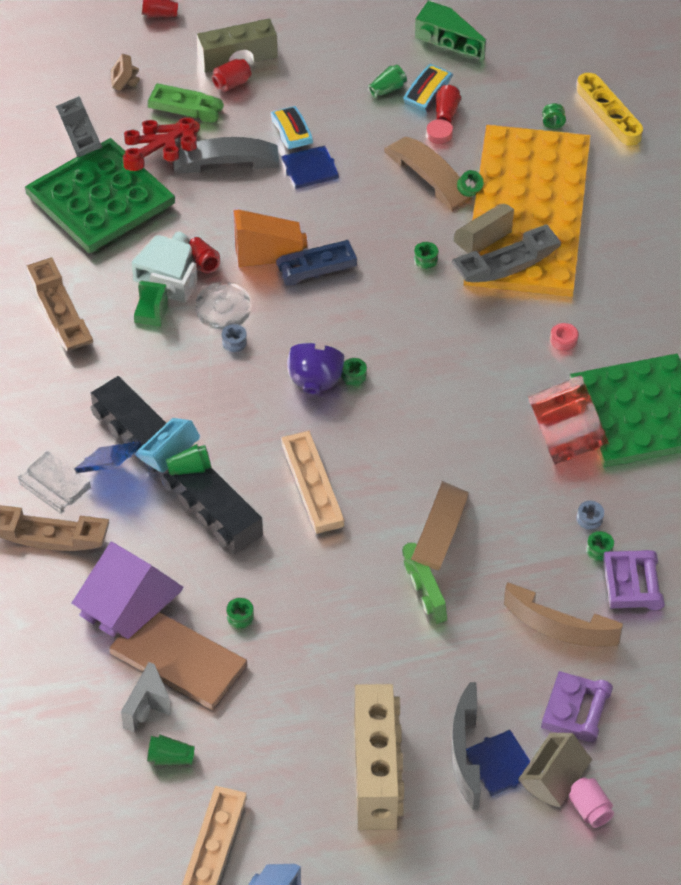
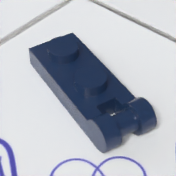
M348 239L283 255L276 260L279 271L283 272L282 278L287 286H293L302 279L357 266V257Z

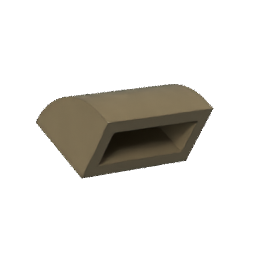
M507 204L495 206L456 230L453 242L467 254L473 251L479 253L512 232L514 209Z
M549 733L518 780L539 800L561 807L571 792V786L581 778L591 763L592 758L573 733Z

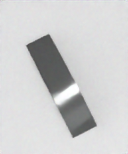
M80 96L56 106L78 158L102 148Z
M220 137L197 141V148L193 151H185L181 147L179 148V159L173 161L174 174L201 172L200 165L253 162V169L279 168L278 145L247 137Z
M546 224L524 232L523 239L520 242L482 256L477 251H473L452 259V264L467 282L497 280L520 272L541 261L560 247L561 241Z
M476 682L468 684L457 705L453 723L451 752L457 784L472 809H479L480 765H467L465 726H476Z

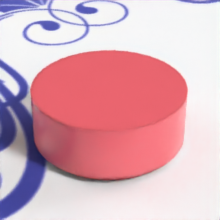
M437 119L427 125V138L432 143L445 144L452 139L453 127L450 122Z
M568 323L555 325L551 329L550 334L552 346L562 351L573 349L578 343V330Z

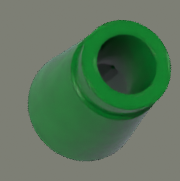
M390 65L368 85V89L374 98L403 88L404 83L407 82L406 74L399 65Z
M196 444L166 459L171 476L203 473L205 469L212 467L206 445L198 446Z
M159 734V737L151 736L147 761L154 762V766L192 765L195 746Z

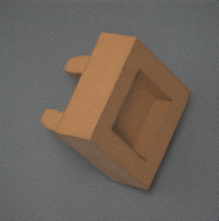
M122 53L110 70L111 86L119 91L123 89L125 84L136 87L140 81V78L136 77L139 68L132 65L131 56Z

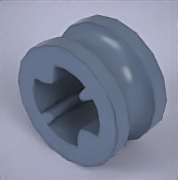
M231 324L222 330V345L227 351L239 352L246 347L247 332L243 326Z
M585 501L578 508L576 520L585 529H596L603 522L604 509L596 501ZM588 512L594 513L593 519L586 518Z

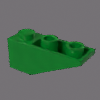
M427 1L415 19V38L484 60L486 39L452 8Z

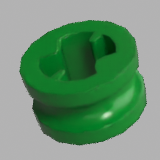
M551 103L543 108V124L547 128L558 129L566 123L565 109L561 104Z
M467 170L458 179L457 189L463 196L473 197L482 189L484 184L483 178L477 171ZM470 179L469 182H474L475 186L471 188V185L469 187L466 185L465 182Z
M432 242L417 244L414 249V263L424 269L434 267L438 262V247Z
M359 358L345 360L341 376L344 383L350 386L363 384L367 378L366 363Z
M597 531L588 537L586 552L592 560L603 562L604 552L613 551L614 539L606 532ZM595 544H600L601 547H605V549H600V547L595 546Z
M235 598L228 603L226 607L227 621L232 627L243 629L252 624L254 620V607L248 599ZM239 610L241 613L245 612V615L241 616L239 613L235 614V611Z

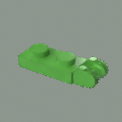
M159 83L155 85L148 99V108L195 118L199 117L203 122L210 123L218 120V112H221L224 107L220 98L205 95L202 92Z
M415 542L407 543L402 549L405 559L404 566L407 573L411 575L415 590H422L424 597H421L424 610L427 615L432 613L436 624L447 621L446 603L430 567L411 560L417 544Z

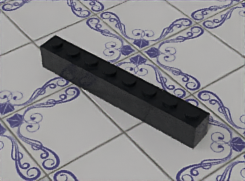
M119 376L91 392L92 405L90 408L95 418L99 421L103 420L108 425L111 434L116 438L119 437L125 443L128 451L134 456L166 424ZM143 462L150 473H155L161 479L163 486L168 491H173L178 496L183 507L187 510L191 509L197 515L201 525L205 528L209 527L215 533L218 542L224 547L228 546L234 554L263 536L262 517L212 467L205 469L203 473L171 476L168 469L162 473Z

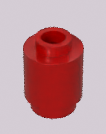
M234 59L218 66L213 70V84L223 92L244 84L252 75L250 66L245 59Z

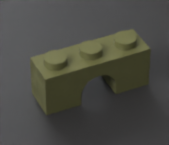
M271 19L197 33L198 58L204 73L212 72L214 68L229 62L232 54L239 50H248L253 63L278 58L277 33Z

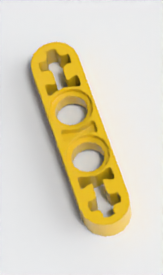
M594 73L581 74L577 80V92L623 144L633 146L640 143L643 134L642 124L599 76ZM602 98L607 99L609 102L599 103L596 100ZM613 114L621 115L623 118L614 119L610 116Z

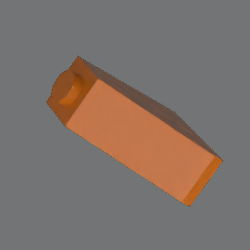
M239 209L233 210L235 250L238 267L275 264L276 260L283 255L308 249L306 233H301L299 222Z

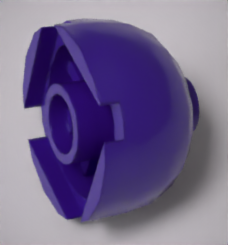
M315 343L294 345L290 348L288 354L287 369L290 379L298 387L303 388L305 393L315 395L336 385L342 376L344 368L343 353L326 345L324 350L315 349Z

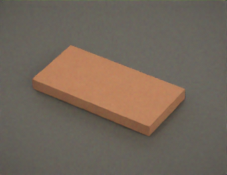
M160 612L129 639L119 635L109 648L110 654L142 672L148 662L155 664L164 684L211 710L216 707L247 667V659Z

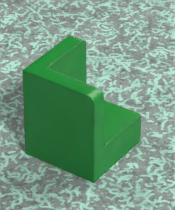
M141 280L138 284L139 301L134 312V323L161 327L168 308L166 284Z

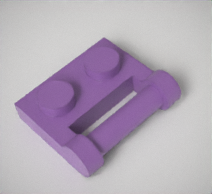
M655 551L604 552L603 562L610 609L647 607L650 610H659L665 606L664 596L660 593L656 570L658 557ZM636 565L644 567L648 593H640Z
M559 671L542 719L541 728L556 733H573L577 739L587 742L596 741L599 734L597 726L606 698L611 696L612 684L605 680L593 681ZM585 694L592 695L594 697L586 722L582 725L576 723Z

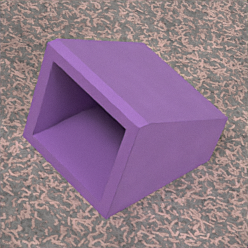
M111 541L71 604L81 609L79 616L93 625L97 620L100 621L99 629L112 637L119 633L129 639L181 593L184 587L151 564Z

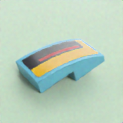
M429 64L403 98L404 103L427 113L436 98L437 91L442 86L448 85L453 77V73Z
M296 106L271 112L272 122L280 130L281 141L288 149L313 143L309 128Z

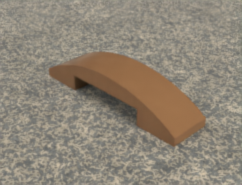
M403 137L384 148V152L400 166L404 164L409 165L435 188V197L451 211L472 200V197L463 196L458 191L457 181L460 177L439 154L424 143L410 137Z
M50 257L26 265L41 307L64 349L70 351L93 343V338L83 318L80 319L63 285L62 276L53 258Z
M444 481L441 482L411 560L437 571L440 570L469 495L468 491Z
M0 505V538L25 546L47 550L81 551L102 547L110 523L109 519L82 515L79 516L78 522L29 516L23 514L21 507Z
M507 582L504 605L514 616L532 629L551 638L575 645L589 647L619 645L623 623L595 613L590 622L535 603L536 592Z

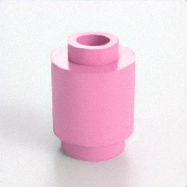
M581 778L571 786L569 799L586 823H590L593 828H597L611 820L614 816L613 804L596 779Z

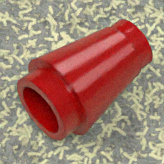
M143 0L141 15H145L147 18L177 17L178 2L171 0Z
M444 85L437 91L436 120L443 119L451 123L462 99L460 90L457 87Z
M194 237L188 242L192 247V258L194 263H196L197 270L209 274L219 268L221 261L217 250L200 237Z

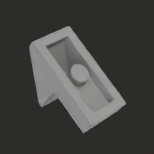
M148 662L121 711L123 728L132 732L136 731L140 722L144 723L146 721L150 708L171 715L168 693L155 664Z

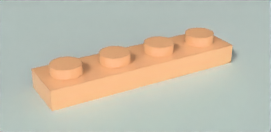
M310 431L281 437L282 447L315 533L318 534L344 527L342 512Z
M215 786L182 885H219L247 800L246 792Z

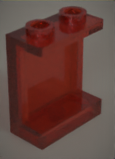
M581 375L528 396L547 449L555 465L567 462L585 452L597 450L609 443Z

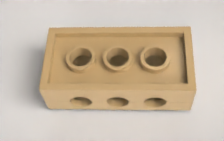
M393 684L355 685L354 729L358 830L397 829V817H403L404 814L403 753L401 752L402 730L399 720L400 696H394Z

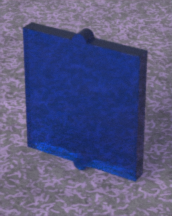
M325 145L281 156V160L286 168V176L290 177L295 189L339 178L338 171L334 165L335 160L330 157Z
M140 441L99 447L90 456L84 458V461L75 467L74 470L78 474L117 468L126 459L132 457V454L141 447Z
M510 729L491 738L485 737L483 742L466 749V757L470 764L480 765V780L490 796H494L511 787L516 789L518 784L521 783L518 780L530 763L529 758Z

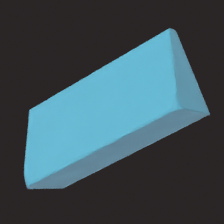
M172 418L135 455L149 466L163 473L168 469L166 459L190 448L199 440L200 434L192 420Z

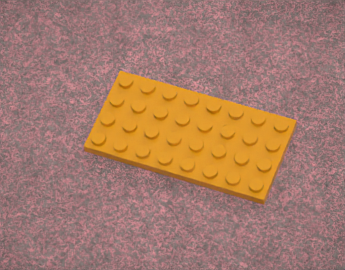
M486 124L479 172L484 184L482 189L476 193L472 221L499 204L511 206L514 209L512 232L480 251L479 255L482 256L520 242L523 239L524 232L546 224L561 241V246L541 261L513 275L487 282H467L464 280L463 285L573 297L590 135Z

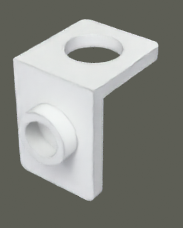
M192 262L182 280L151 273L150 282L166 284L167 299L186 303L197 282L196 263Z

